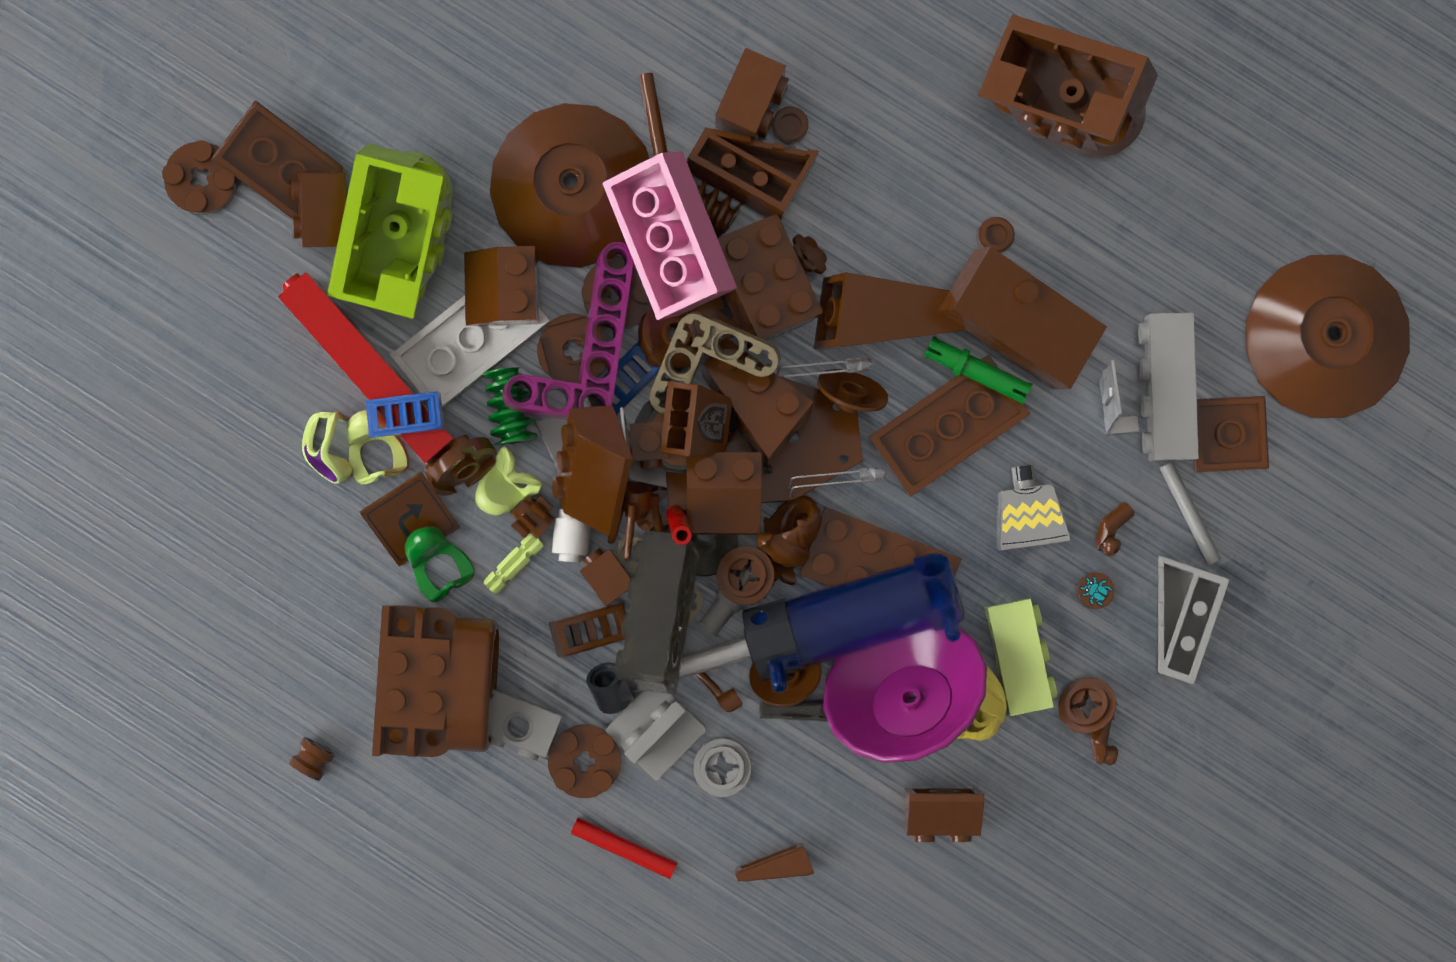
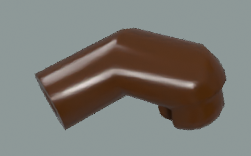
M1122 502L1100 522L1095 544L1098 551H1103L1106 556H1114L1120 550L1121 541L1115 538L1117 530L1134 516L1133 509L1127 503Z
M1112 720L1105 726L1104 731L1098 730L1090 735L1093 759L1100 765L1105 763L1111 766L1117 760V747L1107 745Z

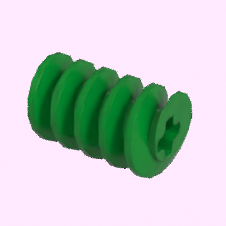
M520 367L483 372V378L494 381L485 387V392L496 395V397L487 401V407L498 410L490 415L488 419L489 422L500 424V426L490 431L491 436L501 438V441L493 445L522 443L537 437V433L526 431V427L535 423V419L524 416L523 412L509 409L502 399V391L506 383L516 375H526L519 373L518 369ZM515 384L510 389L512 398L520 403L522 398L530 395L529 390L522 388L520 384Z

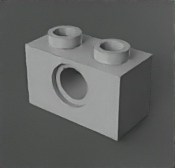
M500 689L493 690L492 694H494V697L490 699L488 738L491 739V744L503 748L506 742L519 747L517 753L521 756L538 761L539 755L546 758L564 714ZM522 716L528 721L529 731L526 735L517 736L512 733L510 721L513 717Z

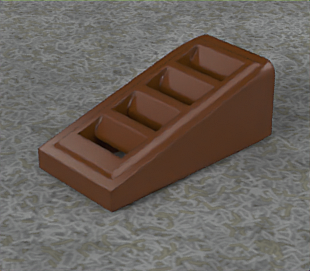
M623 602L549 622L558 657H567L633 638ZM611 613L613 614L618 634L614 635L611 634L607 614ZM597 617L603 638L600 639L597 637L593 618ZM579 622L584 623L589 642L583 643L578 625ZM565 626H569L574 646L569 647L564 630Z
M801 843L739 866L735 870L737 880L743 882L814 874L804 844Z

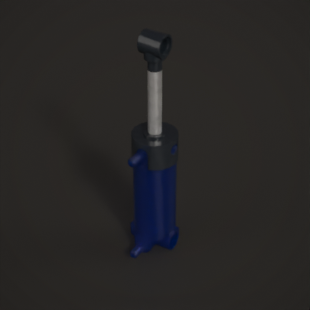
M928 554L915 558L912 563L790 599L783 598L743 610L742 618L745 637L628 671L626 666L619 668L615 663H601L590 670L586 683L599 710L606 714H615L623 711L630 704L631 699L635 698V692L751 658L761 680L767 681L771 679L772 689L775 692H783L787 689L785 678L787 674L804 670L811 665L934 629L935 631L944 629L946 639L950 642H955L961 637L958 624L965 616V609L948 558L943 554Z

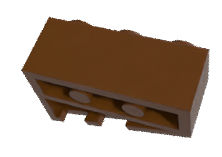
M705 127L687 158V164L696 178L707 181V184L714 188H719V191L732 196L735 200L742 202L766 217L778 213L782 221L814 166L819 151L786 147L785 144L778 142L771 144L752 140L750 136Z
M726 336L719 344L721 350L726 354H734L739 349V346ZM745 351L739 359L745 362L746 356L750 354ZM709 356L703 364L702 377L711 390L731 398V414L736 418L737 425L745 439L750 442L756 452H762V463L767 469L810 416L813 401L774 372L769 376H755L712 356ZM758 361L757 366L763 368L765 365Z

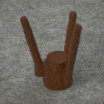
M642 482L627 483L616 536L623 513L625 512L627 524L624 558L629 560L633 545L635 520L645 518L647 512L651 510L662 557L667 560L670 555L658 507L659 494L652 493L651 486ZM609 536L608 543L613 544L616 536Z

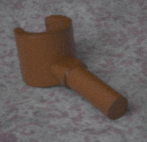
M705 672L697 675V678L713 693L724 711L732 712L742 706V702L734 688L723 693L720 687Z

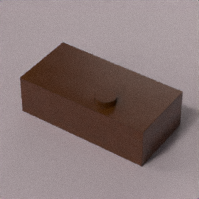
M991 246L974 249L938 310L1052 389L1072 388L1107 328L1100 321Z

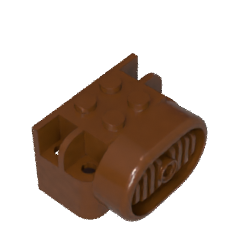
M1012 14L978 96L979 98L991 101L1002 113L1013 116L1019 125L1028 127L1027 132L1034 137L1049 140L1086 155L1104 157L1123 151L1140 134L1145 122L1146 104L1158 74L1147 56Z
M382 605L372 756L389 754L405 755L408 757H438L449 750L485 752L489 749L491 745V739L488 738L490 699L494 697V694H492L493 690L497 689L499 661V627L495 620L462 617L460 613L450 608Z

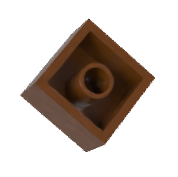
M745 48L715 114L716 128L730 133L750 136L752 140H758L759 136L765 139L774 120V112L771 111L774 103L779 106L781 105L788 89L789 78L785 77L786 65Z

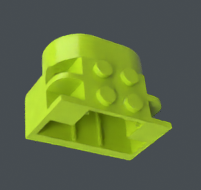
M370 143L356 153L327 296L412 319L415 317L417 303L425 293L427 281L433 275L436 265L440 266L445 253V245L443 243L453 216V186L447 172L436 160L422 153L400 152Z

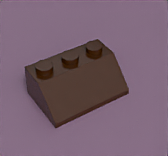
M613 405L569 409L567 424L562 425L561 429L562 451H558L556 456L558 472L557 477L552 478L553 496L555 499L560 500L565 514L607 536H616L632 463L630 450Z

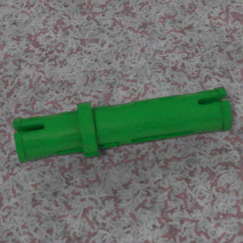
M933 336L923 357L953 370L952 374L959 377L962 374L1023 405L1033 385L1032 383H1028L970 355L971 351L966 348L962 351Z

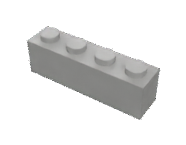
M1194 312L1148 314L1144 317V323H1139L1138 328L1139 344L1145 345V359L1140 360L1139 368L1141 381H1146V396L1141 397L1142 417H1147L1148 432H1143L1142 434L1143 454H1148L1149 462L1197 460L1199 455Z

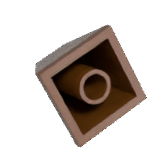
M846 272L823 278L820 306L823 313L818 316L814 349H834L964 331L965 329L938 311L950 290Z

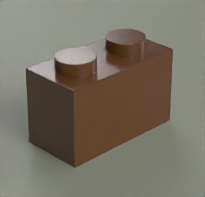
M341 171L297 172V180H291L292 202H298V217H292L293 239H299L301 247H337L346 205L345 173Z

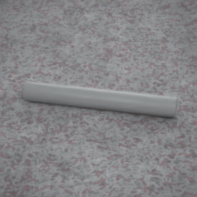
M1173 461L1159 467L1207 564L1211 565L1221 560Z

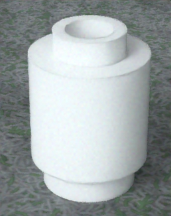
M559 509V517L555 518L552 553L559 554L558 561L580 563L581 556H588L591 527L565 514L563 509Z

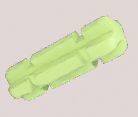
M529 533L521 541L522 545L520 547L516 546L496 567L498 570L496 572L492 571L484 579V585L492 593L499 594L507 586L506 582L508 580L511 581L531 561L530 557L532 555L535 556L544 547V543L539 538L536 539Z

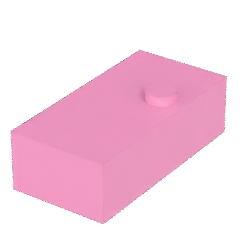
M683 151L660 153L603 182L657 320L679 316L737 289Z

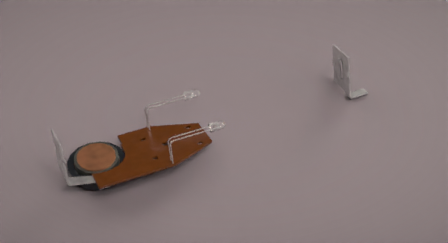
M847 358L846 361L792 365L778 368L777 375L782 368L846 362L847 370L781 376L782 379L812 400L813 407L810 416L796 432L799 435V441L787 443L769 466L772 468L770 474L764 473L763 469L765 466L762 463L761 503L795 500L820 485L852 482L867 483L882 481L886 478L887 473L885 469L880 467L860 468L859 471L845 472L863 462L857 412L849 413L841 409L836 411L833 409L835 402L826 397L820 389L784 378L847 372L849 374L868 371L873 367V362L870 358ZM1111 360L1108 367L1102 371L1103 375L1099 380L1106 434L1140 432L1137 416L1120 417L1122 411L1114 360ZM667 391L659 393V395L663 396L662 403L666 405ZM649 400L643 405L634 424L663 422L664 414L656 411ZM620 408L621 429L630 450V434L625 427L627 425L626 416L623 413V408ZM737 425L735 431L728 435L726 449L720 452L756 451L742 435L741 429ZM670 454V459H662L663 467L641 468L640 462L632 461L628 481L667 488L669 507L679 505L684 511L686 510L687 456ZM844 455L848 458V461L841 463L839 457ZM859 472L860 480L825 483L840 474Z

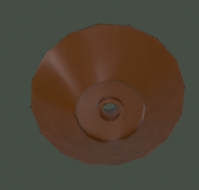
M563 103L533 112L507 134L493 160L490 197L499 225L516 246H535L538 251V260L548 265L582 268L597 263L600 253L608 244L622 242L627 245L603 182L647 161L649 155L646 146L625 121L597 106ZM570 175L578 179L576 186L572 188L564 185L565 178ZM617 253L607 254L606 259L614 257Z
M1309 255L1281 267L1257 291L1246 319V353L1258 382L1282 406L1311 418H1346L1376 405L1398 382L1410 353L1409 318L1397 290L1374 267L1345 255ZM1331 327L1339 331V338L1337 340H1332L1328 335Z

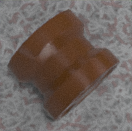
M303 737L300 742L301 749L299 753L292 756L288 763L302 774L320 781L324 775V766L326 763L332 762L335 754L320 743Z

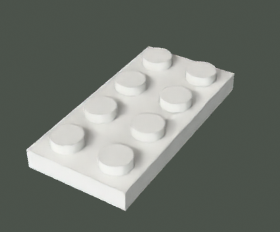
M464 295L391 353L390 356L420 393L440 392L443 408L483 376V372L494 368L548 325L550 321L539 308V324L466 326Z

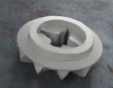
M718 738L709 741L699 749L694 759L693 773L695 780L701 789L712 796L729 797L737 794L746 786L751 776L750 757L747 751L734 740ZM719 752H723L726 763L739 765V767L727 771L726 783H722V778H720L718 772L706 770L707 767H712V765L718 763Z

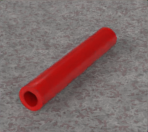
M672 505L666 512L671 534L675 543L685 545L692 537L684 509L679 505Z
M579 817L570 833L668 879H671L677 862Z

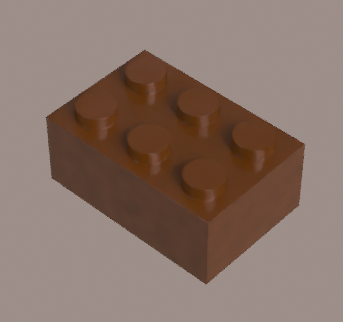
M778 213L717 238L737 286V289L724 294L739 329L768 341L812 322L823 313ZM747 341V348L750 349L753 344Z

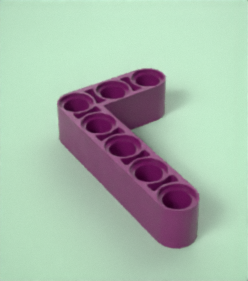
M622 242L608 244L597 259L578 384L529 375H516L506 383L502 391V399L509 409L567 420L569 409L584 408V400L588 396L597 397L601 401L602 406L612 405L634 264L626 244ZM607 254H620L624 260V267L618 270L611 268L606 261ZM605 288L613 289L619 296L618 304L615 306L605 304L601 299V291ZM599 324L608 325L613 331L612 341L603 342L599 340L595 334L596 326ZM600 360L606 364L608 373L605 378H597L591 374V361ZM515 384L525 385L530 392L529 400L521 403L515 401L511 396V387ZM552 390L561 391L566 397L565 407L561 409L553 408L547 400L548 392Z

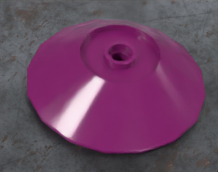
M926 614L892 617L863 630L839 653L825 681L823 709L833 735L854 754L882 763L917 761L948 747L973 723L986 696L987 665L976 640L954 622ZM916 698L914 702L908 703L910 700Z

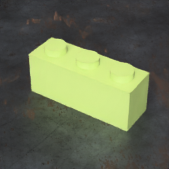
M1022 599L984 607L998 677L1006 696V714L1014 716L1053 708L1052 699L1057 698V689L1053 676L1047 677L1045 663L1050 662V656L1046 641H1040L1037 627L1042 626V617L1038 604L1032 605L1031 599Z

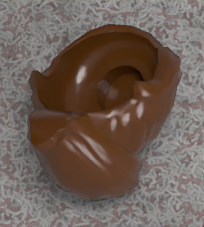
M800 496L795 500L784 502L770 518L764 517L765 533L758 535L757 542L769 559L783 567H797L806 564L810 557L808 546L816 539L822 522L821 508L818 507L817 502L811 497Z

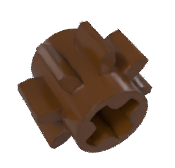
M527 494L509 513L516 519L511 527L523 538L530 533L537 539L555 520L548 513L554 506L542 495H539L534 500Z

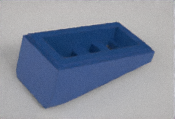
M639 341L618 362L616 376L630 391L626 394L615 382L614 394L620 399L617 404L612 401L616 416L620 413V408L624 409L657 376L660 367H653L646 361L645 353L642 351ZM636 355L651 368L649 372L634 359ZM626 365L641 378L638 383L623 369Z
M438 391L366 400L369 438L445 430L441 393ZM428 402L430 422L423 423L421 403ZM407 404H413L415 424L412 425L408 423ZM399 405L401 426L394 427L392 406ZM377 407L385 408L387 428L379 429Z

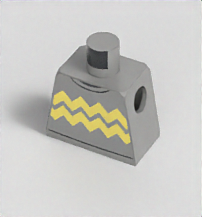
M1033 465L1011 468L1014 489L998 492L997 551L1070 541V535L1053 484L1036 486Z

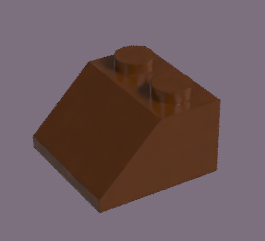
M535 246L493 247L464 252L466 326L539 324L538 251Z
M715 452L693 457L687 456L686 518L691 534L759 535L761 522L762 452Z
M904 788V832L907 836H913L914 842H935V836H950L951 842H971L972 836H981L984 793L978 788Z

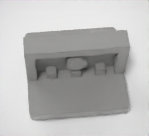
M661 684L644 689L606 728L605 732L625 751L623 754L633 764L636 762L653 780L657 781L705 733L706 728Z

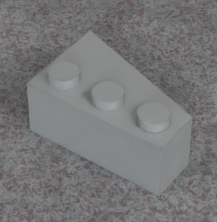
M1158 555V673L1194 685L1230 579Z

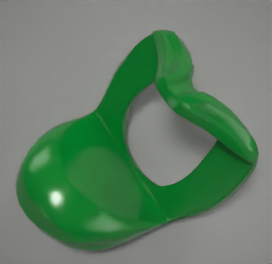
M422 527L412 532L405 543L406 557L413 568L418 588L429 601L438 602L445 598L451 589L462 587L473 579L474 568L470 559L461 549L453 545L439 528ZM445 554L453 558L461 578L448 583L439 591L428 579L425 573V565L432 557Z

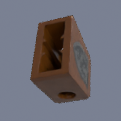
M668 382L660 452L693 457L724 451L727 447L728 435L732 434L737 426L736 418L731 414V398L702 385Z

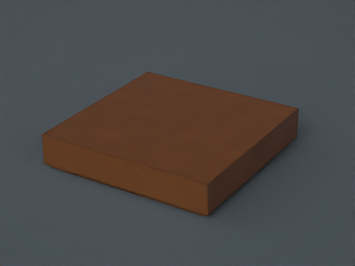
M1265 396L1197 399L1199 459L1194 460V472L1269 469Z

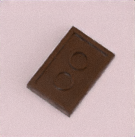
M254 100L211 158L291 219L292 217H298V202H292L291 180H297V172L342 171L344 168L256 100Z

